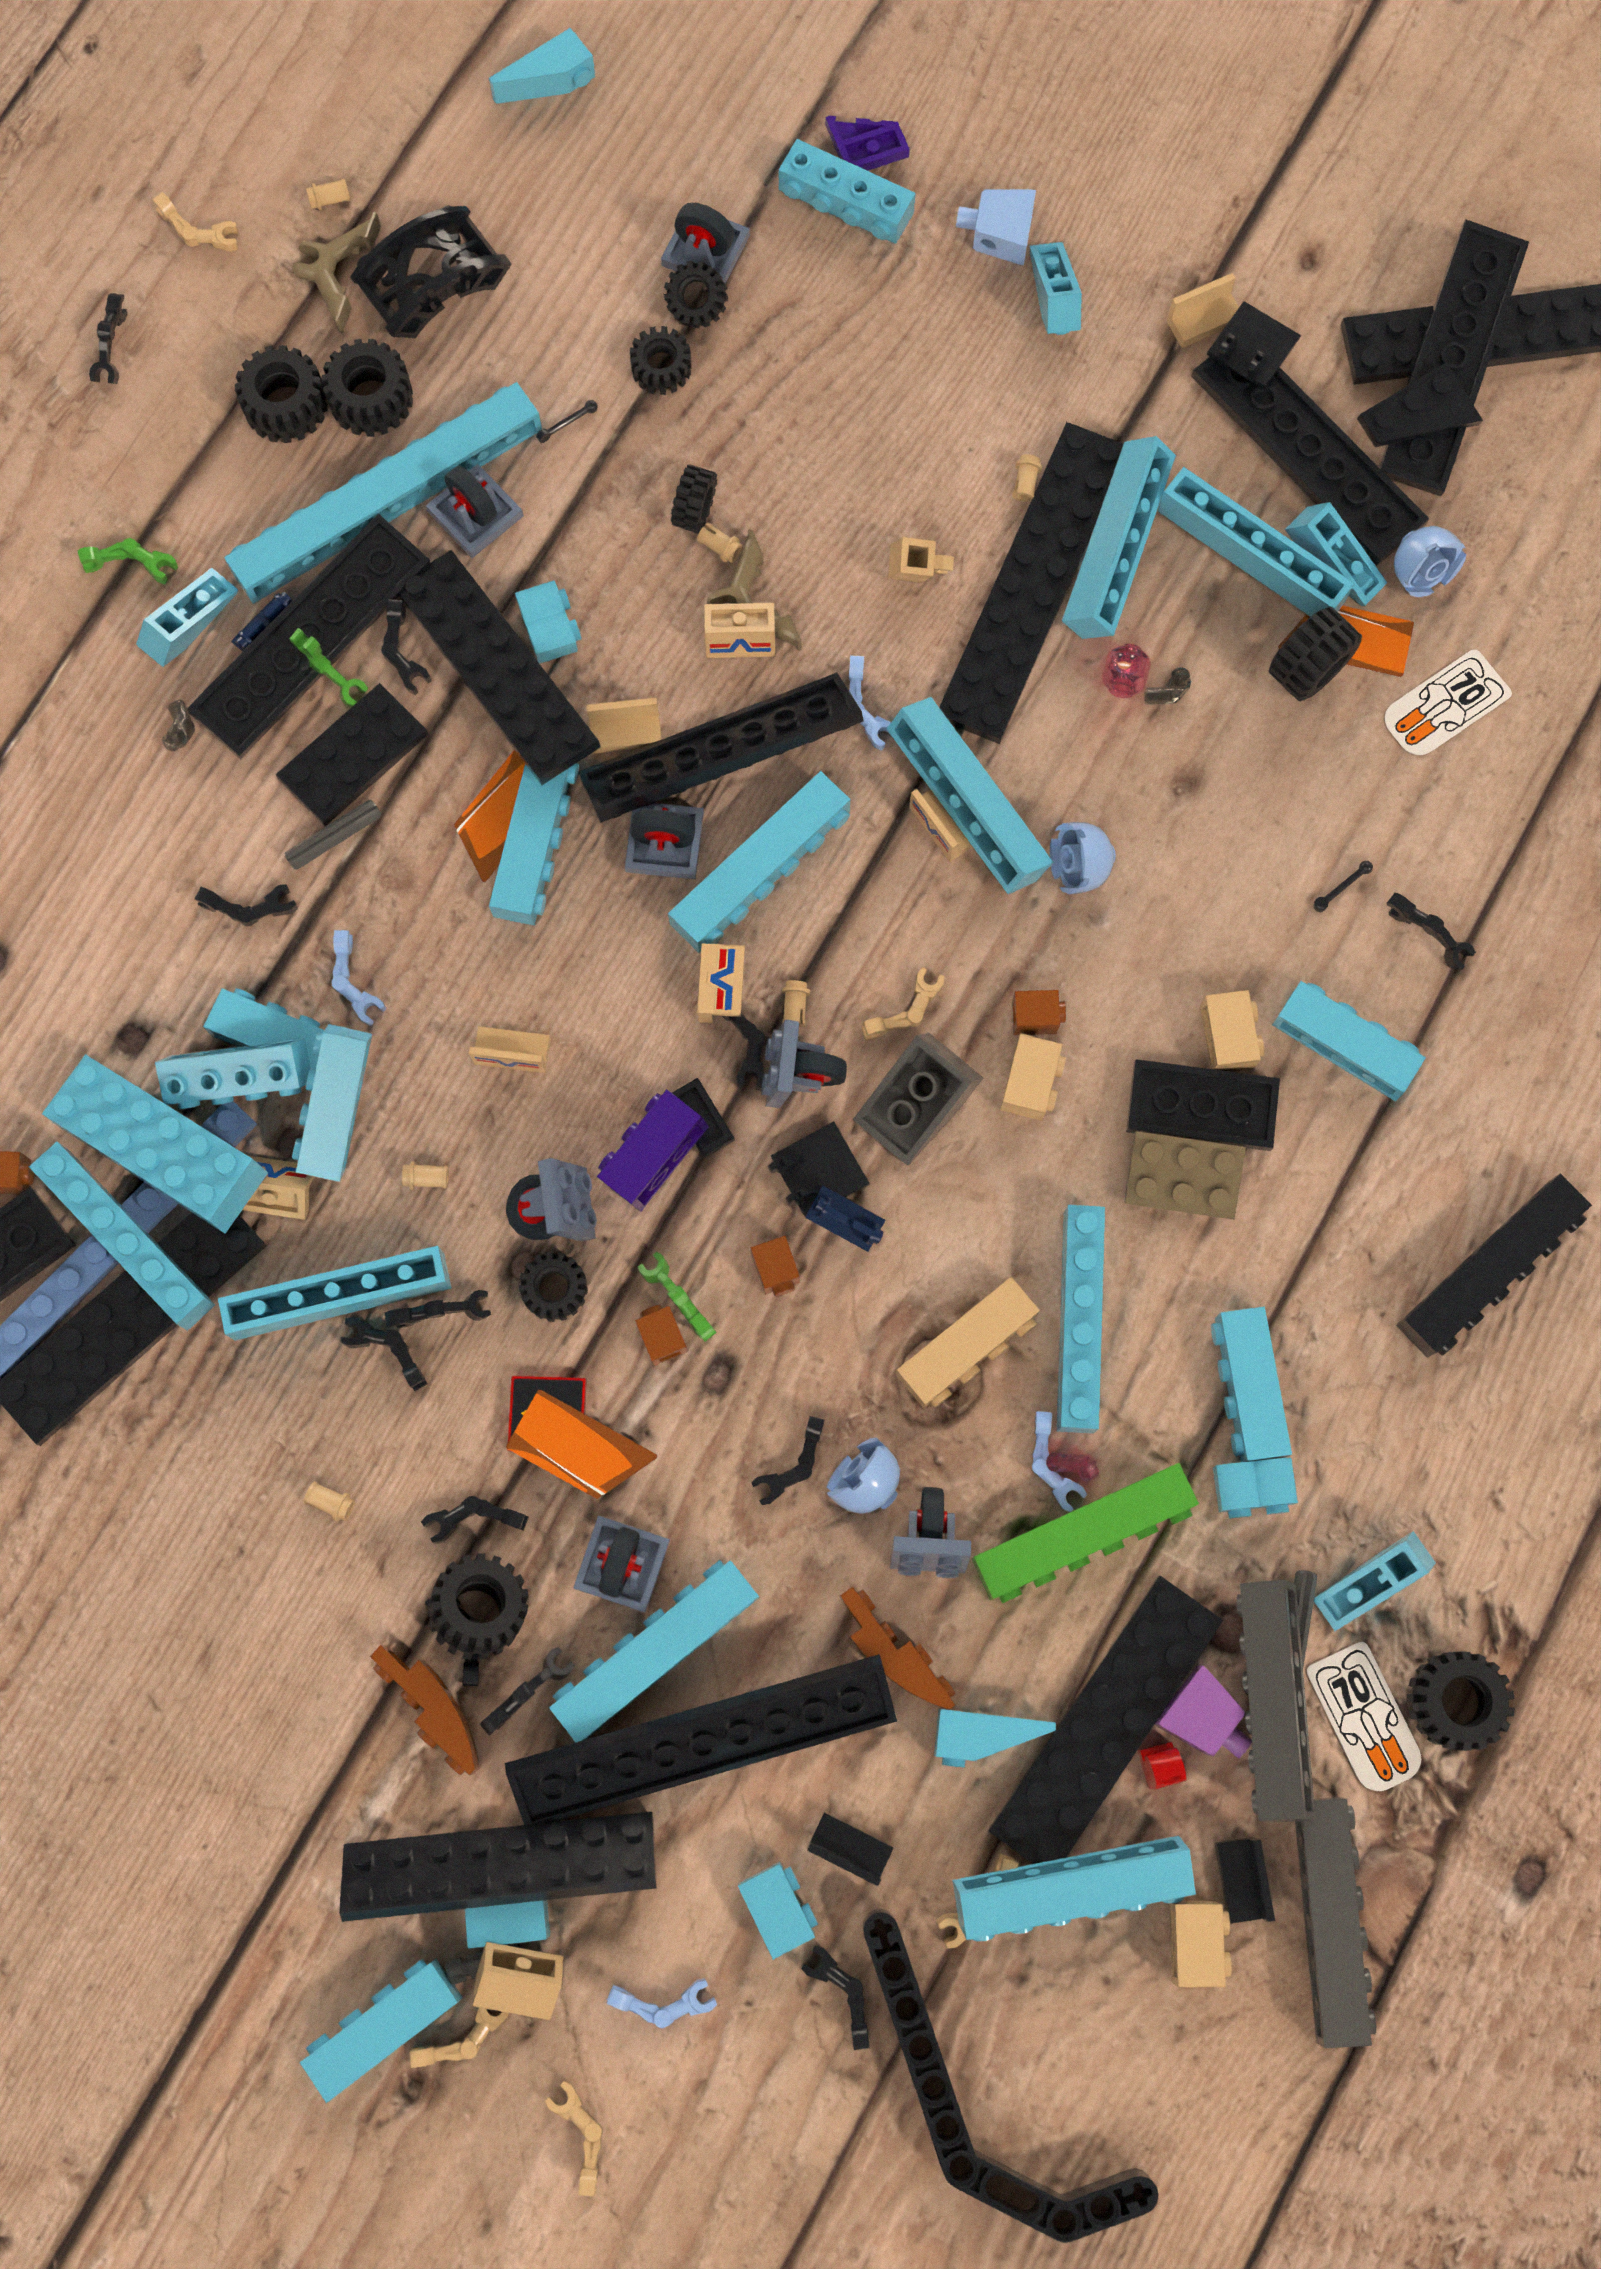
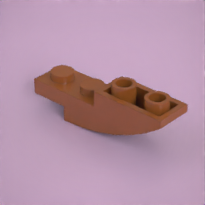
M852 1586L840 1595L841 1600L861 1627V1629L850 1636V1639L866 1658L880 1654L886 1677L908 1693L947 1710L955 1706L951 1700V1697L956 1694L943 1675L939 1678L934 1676L928 1667L933 1661L920 1643L914 1647L909 1641L897 1650L893 1644L898 1640L897 1636L886 1621L879 1625L871 1613L876 1607L863 1589L857 1593Z
M380 1645L370 1656L377 1663L373 1667L374 1671L387 1683L390 1684L392 1680L398 1683L404 1689L400 1694L401 1697L411 1707L417 1710L421 1706L424 1709L414 1721L421 1728L417 1732L418 1736L431 1748L439 1745L448 1754L444 1759L445 1762L459 1775H462L464 1772L468 1775L475 1774L480 1769L475 1743L464 1714L451 1691L425 1660H418L410 1669L388 1646Z

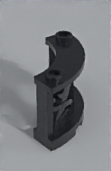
M448 205L442 209L421 215L393 231L368 254L358 260L357 267L351 274L350 279L353 283L359 285L387 323L385 328L392 337L417 338L429 321L445 308L442 302L455 294L463 298L475 292L495 290L512 265L505 254H497L470 219L471 211L467 206L452 207ZM460 236L463 238V240L465 241V243L460 244V243H461V238H460ZM431 248L447 252L441 263L442 273L434 278L424 273L407 276L409 263L415 249ZM456 261L457 265L451 267L452 263ZM380 279L384 287L392 286L383 294L376 286ZM423 285L416 291L415 286ZM396 298L399 305L397 311L390 305Z

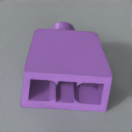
M1203 1665L1195 1667L1154 1724L1208 1756H1214L1220 1747L1224 1746L1239 1759L1252 1743V1739L1236 1727L1244 1717L1245 1711Z

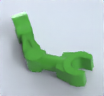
M127 538L123 542H117L101 550L96 547H84L77 550L85 573L101 569L105 562L130 558L144 564L146 571L157 582L166 584L168 579L165 573L159 571L160 568L169 566L175 571L178 568L176 560L171 555L155 550L151 553L142 548L132 538Z
M298 628L289 638L291 643L306 655L310 666L320 674L323 673L340 687L339 695L344 704L353 707L357 703L349 696L350 687H356L361 693H365L368 690L366 684L360 679H350L347 681L330 665V661L322 655L321 645L314 637L308 638Z
M658 1252L654 1253L653 1256L658 1262L657 1267L653 1270H647L643 1264H640L638 1269L648 1283L660 1282L668 1291L667 1295L685 1316L696 1334L706 1342L716 1334V1331L699 1312L680 1285L676 1286L668 1277L669 1264L664 1256Z

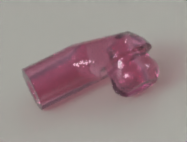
M1053 1452L1046 1459V1465L1050 1471L1079 1472L1080 1479L1085 1482L1093 1480L1099 1475V1469L1096 1466L1097 1461L1091 1455Z

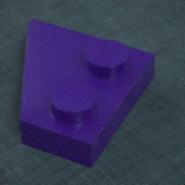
M830 115L825 117V126L839 158L869 171L909 157L910 149L898 122L885 120L874 122L870 119L856 118V123L836 121V116Z

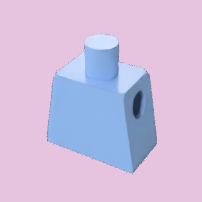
M985 189L981 192L979 209L959 206L956 227L975 230L973 249L975 251L1024 265L1036 190Z

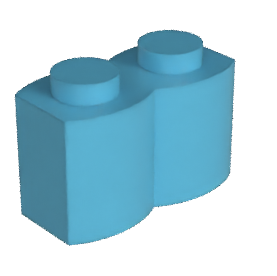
M555 580L515 593L539 664L578 652L576 641L582 638L576 620L569 621L565 610L571 609L564 588L558 590Z
M1291 1457L1222 1464L1213 1467L1219 1513L1228 1512L1229 1519L1252 1516L1251 1509L1266 1508L1267 1515L1288 1513V1505L1298 1503Z

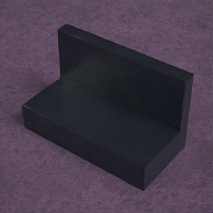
M825 1812L807 1847V1851L876 1886H879L882 1872L894 1847Z
M1248 1837L1215 1842L1226 1911L1229 1913L1230 1924L1259 1919L1267 1922L1275 1921L1261 1839Z

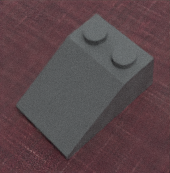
M930 1033L919 1034L915 1036L853 1120L908 1166L963 1106L984 1078Z

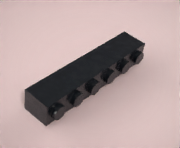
M1561 1173L1558 1174L1532 1196L1396 1326L1427 1358L1437 1352L1441 1356L1445 1355L1458 1343L1454 1336L1463 1327L1470 1331L1485 1317L1480 1312L1489 1303L1494 1307L1510 1293L1506 1287L1515 1278L1521 1282L1536 1269L1532 1262L1540 1254L1545 1258L1548 1257L1562 1244L1558 1239L1561 1234L1566 1230L1573 1233L1587 1220L1583 1214L1592 1204Z

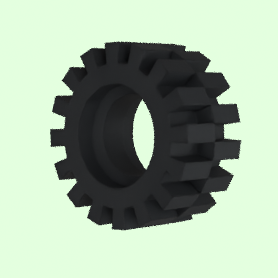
M687 261L686 266L678 265V271L675 274L671 271L669 274L671 280L669 283L665 282L664 286L667 290V294H664V300L668 303L667 308L669 312L686 326L690 325L693 328H700L702 325L704 327L711 326L710 322L713 320L717 322L720 319L718 316L720 312L724 313L726 310L724 306L725 301L728 302L726 283L714 268L706 265L704 262L698 261V263ZM693 282H702L708 289L707 301L698 308L689 307L684 300L685 289Z
M661 326V332H656V327H650L649 335H647L645 330L639 333L640 340L635 337L632 342L633 348L630 347L631 371L633 372L635 382L639 381V387L644 390L648 385V390L651 394H655V390L660 389V395H666V388H670L672 393L676 392L677 383L683 387L686 384L685 378L689 379L692 369L689 344H686V338L683 335L679 337L678 331L672 329L669 334L666 326ZM656 353H667L673 357L674 361L669 367L657 369L648 364V359Z
M691 464L687 465L683 475H681L680 485L677 486V494L673 500L674 506L671 510L673 526L699 533L703 526H705L706 518L710 514V507L713 505V496L716 492V472Z
M546 1252L545 1256L541 1257L540 1254L535 1256V1260L532 1263L528 1262L524 1266L526 1270L524 1273L521 1272L519 1278L521 1280L519 1292L524 1304L536 1317L540 1319L545 1318L550 1322H555V1319L566 1320L567 1316L571 1314L574 1316L578 1312L579 1306L583 1307L585 1295L588 1293L587 1280L583 1270L576 1260L572 1257H567L564 1253L553 1254V1252ZM551 1273L561 1274L568 1283L565 1295L558 1300H547L540 1294L539 1286L541 1280Z

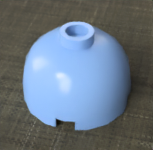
M1428 526L1411 531L1403 537L1394 557L1395 574L1411 596H1428L1434 593L1431 587L1439 582L1445 586L1460 571L1466 560V554L1462 551L1465 546L1452 532L1441 527Z
M1070 822L1057 826L1055 831H1061L1058 838L1051 839L1049 857L1053 861L1051 871L1054 879H1058L1061 876L1062 883L1065 886L1059 888L1062 892L1070 895L1088 892L1100 887L1109 877L1116 858L1115 849L1107 835L1101 828L1087 822Z
M870 1438L857 1446L861 1453L852 1461L848 1455L842 1460L827 1484V1488L831 1491L827 1492V1495L845 1510L857 1514L870 1513L879 1507L886 1509L894 1502L898 1495L896 1491L900 1479L898 1462L891 1451L878 1438Z

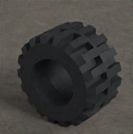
M358 339L354 340L355 344L351 346L345 343L340 346L341 352L334 351L330 355L332 362H325L323 367L325 372L322 375L323 390L332 415L345 430L351 428L353 434L360 436L362 432H366L367 437H374V432L378 431L381 432V435L389 433L387 428L392 426L396 429L401 425L400 418L406 420L409 415L408 408H411L413 404V390L405 363L401 360L400 354L395 349L391 351L390 346L384 342L377 345L374 339H368L367 343H362V340ZM374 380L384 383L378 391L370 395L361 396L352 393L359 384L366 381Z
M279 345L278 350H273L272 346L265 347L266 352L261 354L259 351L254 352L251 361L246 359L241 364L244 371L237 372L236 379L238 383L235 384V392L249 426L252 430L255 429L262 438L268 436L270 441L276 443L279 438L283 439L284 443H292L291 438L295 437L300 441L305 438L304 434L309 431L313 434L317 430L315 424H322L325 419L323 412L327 411L328 403L323 390L321 376L316 364H313L312 359L307 354L302 356L301 350L293 348L289 351L285 345ZM293 387L297 389L294 395L285 401H267L268 396L279 388Z
M1333 607L1324 608L1312 615L1288 638L1272 659L1268 672L1299 702L1306 700L1326 686L1348 663L1359 648L1362 635Z
M477 1553L475 1560H471L470 1556L466 1555L461 1557L459 1564H456L454 1561L447 1566L445 1573L441 1572L437 1578L430 1597L428 1616L431 1617L429 1622L431 1632L437 1631L436 1640L440 1645L445 1642L449 1644L447 1650L449 1653L455 1655L457 1650L464 1652L463 1659L471 1660L473 1654H478L479 1660L487 1659L491 1652H493L494 1656L502 1653L504 1647H509L515 1640L528 1611L529 1605L526 1604L529 1597L528 1590L522 1589L524 1579L521 1574L514 1577L515 1567L510 1563L505 1567L500 1565L501 1558L495 1555L492 1561L485 1560V1553ZM468 1591L487 1593L497 1603L500 1613L499 1617L487 1623L472 1622L460 1613L456 1599Z
M1463 1651L1442 1653V1655L1432 1656L1427 1659V1664L1420 1665L1415 1670L1418 1676L1410 1679L1408 1686L1413 1687L1412 1694H1407V1703H1412L1413 1710L1408 1712L1411 1719L1418 1721L1419 1724L1416 1726L1418 1731L1429 1736L1427 1740L1433 1744L1442 1745V1748L1471 1751L1473 1749L1481 1750L1487 1748L1488 1743H1496L1501 1739L1499 1733L1501 1731L1507 1732L1511 1725L1506 1722L1507 1716H1514L1515 1708L1509 1707V1699H1515L1513 1691H1507L1505 1685L1510 1683L1506 1675H1500L1497 1672L1500 1667L1495 1662H1487V1657L1480 1654H1470V1652ZM1457 1677L1467 1680L1474 1687L1478 1697L1476 1714L1468 1723L1462 1725L1456 1724L1448 1717L1442 1703V1696L1446 1685Z

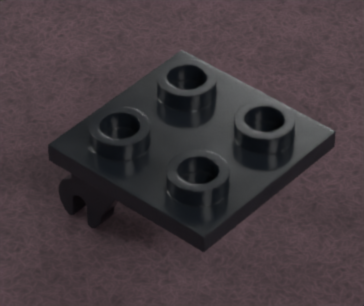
M1243 301L1210 347L1207 355L1262 389H1265L1300 340L1301 335Z
M834 1121L772 1154L771 1159L773 1162L767 1166L771 1174L780 1173L791 1192L785 1198L789 1205L797 1204L804 1217L822 1185L845 1198L870 1185Z

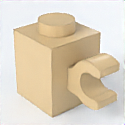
M902 537L890 545L888 579L921 583L933 577L934 573L947 574L948 571H953L954 557L935 555L936 541Z

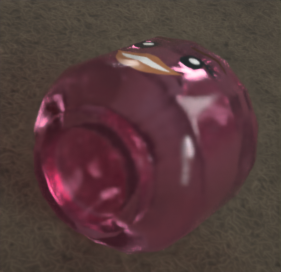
M1125 644L1113 648L1107 655L1102 673L1104 686L1112 695L1119 698H1130L1144 690L1151 667L1149 656L1139 646L1134 644Z

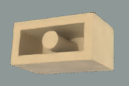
M1249 990L1206 995L1200 1008L1211 1069L1229 1072L1254 1069L1261 1060L1260 1057L1264 1056V1043L1262 1036L1256 1035L1254 1022H1258V1008L1256 1002L1250 1000Z
M1020 1033L1000 1110L1041 1121L1046 1110L1053 1112L1058 1091L1052 1090L1054 1077L1061 1078L1066 1062V1057L1060 1055L1063 1044Z
M1181 1901L1170 1903L1172 1983L1177 1987H1226L1225 1977H1231L1232 1972L1230 1953L1224 1952V1936H1229L1230 1934L1228 1911H1223V1904L1217 1901Z
M486 1942L475 1976L473 2006L550 2020L562 1986L563 1956Z

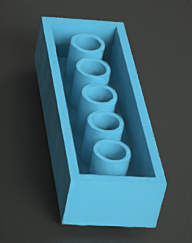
M86 1054L42 1113V1115L62 1130L223 1233L228 1231L268 1174L251 1157Z

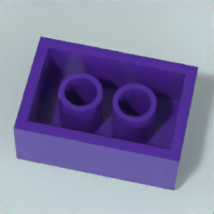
M667 1089L662 1095L657 1093L652 1097L645 1107L647 1112L645 1117L639 1124L634 1122L628 1127L621 1138L624 1141L616 1153L613 1151L609 1152L598 1166L601 1172L597 1177L640 1212H642L678 1167L697 1140L709 1128L697 1112Z

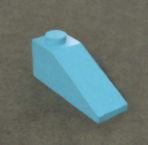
M569 28L491 76L489 82L492 98L498 104L569 94L578 87L587 85L595 77L593 55L574 31Z
M1063 242L1030 246V257L1040 312L1047 334L1063 335L1070 331L1081 330L1082 292Z
M1330 502L1306 507L1285 529L1294 543L1354 583L1349 596L1359 605L1365 606L1387 584L1385 578Z
M210 568L143 620L136 645L164 667L187 649L237 595L238 589L216 570Z
M1412 1531L1314 1597V1602L1333 1630L1336 1631L1428 1574L1436 1562L1415 1532Z
M938 1709L934 1756L942 1757V1765L965 1768V1760L976 1761L1056 1730V1723Z

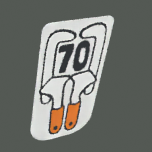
M1474 649L1391 704L1385 713V724L1407 752L1415 755H1425L1508 700L1512 695V691L1484 656Z
M1358 1642L1307 1668V1675L1359 1781L1370 1790L1384 1791L1412 1778L1419 1770L1421 1753L1368 1645L1364 1642Z

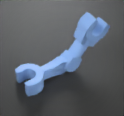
M850 656L849 692L862 711L864 722L860 724L865 727V734L872 745L882 751L885 748V742L878 737V734L882 731L888 732L887 727L891 722L879 716L874 718L865 710V707L862 705L861 694L864 656Z
M334 930L333 945L336 962L333 969L332 987L352 1003L351 1006L363 1023L372 1026L374 1022L366 1015L367 1009L370 1006H377L384 1012L387 1008L381 999L364 991L361 993L349 982L350 972L348 963L349 954L352 953L353 935H349V930Z
M1037 1411L1035 1416L1036 1444L1032 1454V1471L1053 1489L1052 1493L1061 1508L1071 1512L1074 1508L1067 1503L1066 1494L1074 1490L1082 1498H1085L1087 1493L1081 1485L1066 1477L1063 1479L1048 1463L1050 1457L1048 1438L1051 1433L1052 1412Z
M705 1978L693 1982L681 1994V1999L660 2008L656 2004L646 2003L635 1998L632 1993L616 1985L612 1986L607 1998L608 2005L622 2011H631L638 2014L644 2020L655 2024L659 2028H666L674 2020L687 2013L690 2016L712 2011L717 2006L714 1997L707 2002H700L696 1998L698 1991L708 1986Z

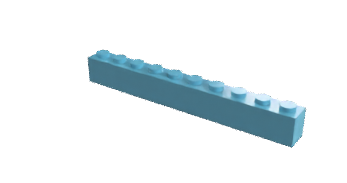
M517 382L509 387H502L492 397L480 404L470 406L464 414L454 420L443 422L434 432L424 438L413 440L404 450L394 456L383 458L377 466L364 474L360 473L353 476L347 484L339 489L326 492L320 497L319 501L309 507L296 510L287 520L277 526L266 528L260 536L247 544L236 546L224 558L232 574L254 604L341 552L378 513L390 522L447 488L444 477L453 468L462 466L469 471L477 463L483 466L542 430L539 412Z

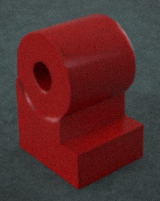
M1172 1742L1137 1750L1148 1789L1156 1790L1187 1780L1181 1755L1178 1749L1174 1748Z

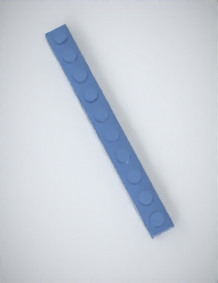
M232 1101L222 1104L201 1127L231 1146L236 1147L257 1123ZM145 1182L122 1204L124 1209L148 1234L178 1205V1203ZM92 1234L0 1325V1380L14 1369L119 1264Z

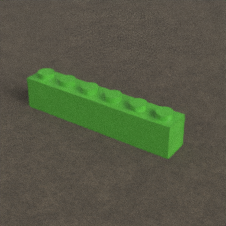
M1177 1463L972 1558V1562L990 1601L999 1597L1003 1604L1022 1595L1019 1587L1033 1581L1036 1588L1057 1579L1054 1571L1064 1566H1068L1070 1572L1091 1563L1088 1557L1090 1554L1102 1550L1104 1556H1107L1124 1548L1122 1540L1136 1534L1139 1541L1159 1532L1156 1524L1166 1519H1170L1172 1525L1193 1516L1190 1508L1199 1505V1502L1180 1463Z

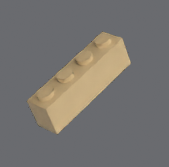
M1010 1277L899 1367L895 1375L923 1409L930 1403L936 1408L952 1395L948 1388L958 1380L963 1384L967 1383L981 1371L977 1366L986 1357L993 1361L1009 1348L1006 1341L1017 1333L1021 1338L1037 1325L1034 1318L1040 1310L1016 1281Z

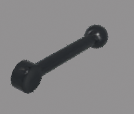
M588 400L585 403V407L549 429L540 430L536 434V438L540 443L548 441L552 434L583 415L595 413L598 409L597 403L594 400Z
M1366 860L1361 862L1359 869L1325 897L1316 898L1313 908L1317 912H1324L1332 899L1363 874H1369L1373 871L1372 863Z

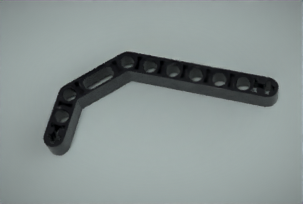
M875 1909L869 1912L863 1921V1934L941 2169L947 2182L971 2197L1063 2243L1078 2240L1152 2211L1158 2202V2189L1150 2176L1143 2170L1137 2168L1128 2169L1060 2194L973 2149L898 1924L894 1916L887 1910ZM881 1918L884 1924H891V1927L886 1930L890 1946L898 1942L899 1947L886 1948L876 1955L875 1949H883L878 1934H870L869 1930L875 1928L874 1921ZM891 1957L900 1958L904 1962V1971L897 1978L887 1977L882 1970L884 1962ZM909 1996L917 2001V2010L910 2017L900 2016L896 2012V2004L902 1997ZM917 2036H924L931 2042L930 2050L924 2056H915L909 2051L910 2042ZM930 2076H938L944 2081L943 2090L938 2095L930 2096L922 2090L923 2082ZM943 2116H951L957 2120V2128L951 2135L944 2136L936 2131V2124ZM963 2156L971 2161L970 2169L964 2175H954L949 2170L950 2163L954 2158ZM992 2176H1003L1034 2192L1037 2195L1036 2203L1030 2209H1020L989 2193L986 2190V2183ZM1135 2183H1140L1144 2188L1142 2190L1143 2197L1138 2200L1132 2194ZM1116 2189H1118L1122 2195L1121 2199L1125 2204L1122 2207H1120V2202L1118 2201L1117 2197L1113 2192ZM1106 2196L1110 2199V2207L1107 2212L1100 2215L1092 2213L1090 2206L1094 2198ZM1060 2210H1068L1073 2213L1071 2224L1062 2229L1055 2227L1052 2223L1054 2215Z

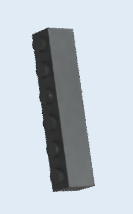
M1285 1579L1240 1583L1241 1594L1237 1595L1236 1604L1239 1616L1243 1617L1244 1632L1240 1634L1239 1643L1242 1654L1246 1656L1247 1671L1243 1672L1242 1682L1245 1693L1249 1695L1250 1710L1246 1712L1245 1722L1248 1733L1252 1734L1253 1750L1249 1751L1248 1761L1252 1774H1255L1256 1790L1252 1791L1251 1797L1253 1811L1255 1814H1258V1821L1262 1822L1316 1821L1296 1584Z
M1314 1798L1316 1821H1296L1295 1827L1316 2043L1324 2049L1372 2046L1371 2034H1376V2019L1374 2011L1368 2009L1367 1993L1372 1992V1979L1369 1969L1364 1968L1363 1952L1368 1950V1939L1365 1928L1360 1927L1358 1912L1363 1910L1364 1900L1361 1887L1356 1886L1354 1870H1359L1360 1861L1357 1847L1352 1846L1350 1830L1355 1829V1813L1353 1807L1348 1806L1346 1798Z

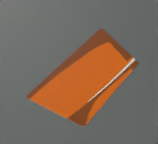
M1342 606L1338 613L1362 635L1359 648L1346 665L1403 677L1414 622ZM1306 614V615L1300 620V622L1293 628V630H1292V631L1286 636V638L1279 644L1278 649H1280V648L1282 647V645L1288 640V638H1289L1306 620H1308V619L1310 618L1309 615Z
M515 750L454 824L483 882H487L499 867L525 766L524 761Z
M542 1390L537 1391L506 1445L508 1450L596 1499L615 1488L658 1457L652 1451Z

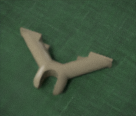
M375 211L371 219L328 244L313 241L302 242L299 245V250L303 254L318 260L312 264L300 262L292 264V271L296 277L316 282L339 333L344 332L343 329L347 324L346 321L352 308L347 295H345L347 288L338 284L334 272L339 261L351 254L359 255L361 248L370 250L374 248L375 238L381 226L378 214Z
M748 530V536L730 586L711 593L707 599V604L753 603L749 591L753 579L761 576L758 566L764 563L762 549L758 545L753 530ZM774 609L775 637L796 646L797 650L800 651L802 648L800 635L796 631L797 629L792 622L791 616L781 617L777 609Z

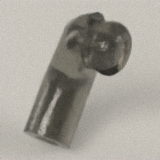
M1183 667L1176 668L1172 671V677L1164 687H1146L1144 690L1145 705L1175 704L1179 702L1191 686L1189 670Z
M177 700L168 705L174 722L167 730V734L163 736L162 743L167 750L172 752L185 747L195 733V725L190 714L187 712V707L183 700Z

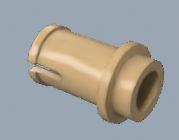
M345 179L318 186L315 183H311L312 187L306 188L311 209L318 208L320 211L322 206L350 201Z
M1024 454L1020 456V460L1015 465L1018 472L1012 497L1018 501L1030 502L1034 498L1037 475L1042 472V465L1040 464L1039 457Z
M710 523L705 524V528L703 527L699 532L697 541L719 554L723 562L730 561L733 563L739 558L743 550V545L739 543V538L735 536L729 537Z
M786 981V987L782 988V994L785 995L782 1023L784 1020L799 1021V1027H804L806 996L810 995V990L807 989V983L804 981Z
M411 1161L410 1165H403L402 1185L409 1187L410 1190H414L415 1187L448 1188V1165H416L415 1161Z
M314 1481L305 1494L304 1504L332 1515V1519L337 1522L340 1519L346 1521L350 1517L355 1506V1500L351 1499L350 1494L347 1492L342 1495Z

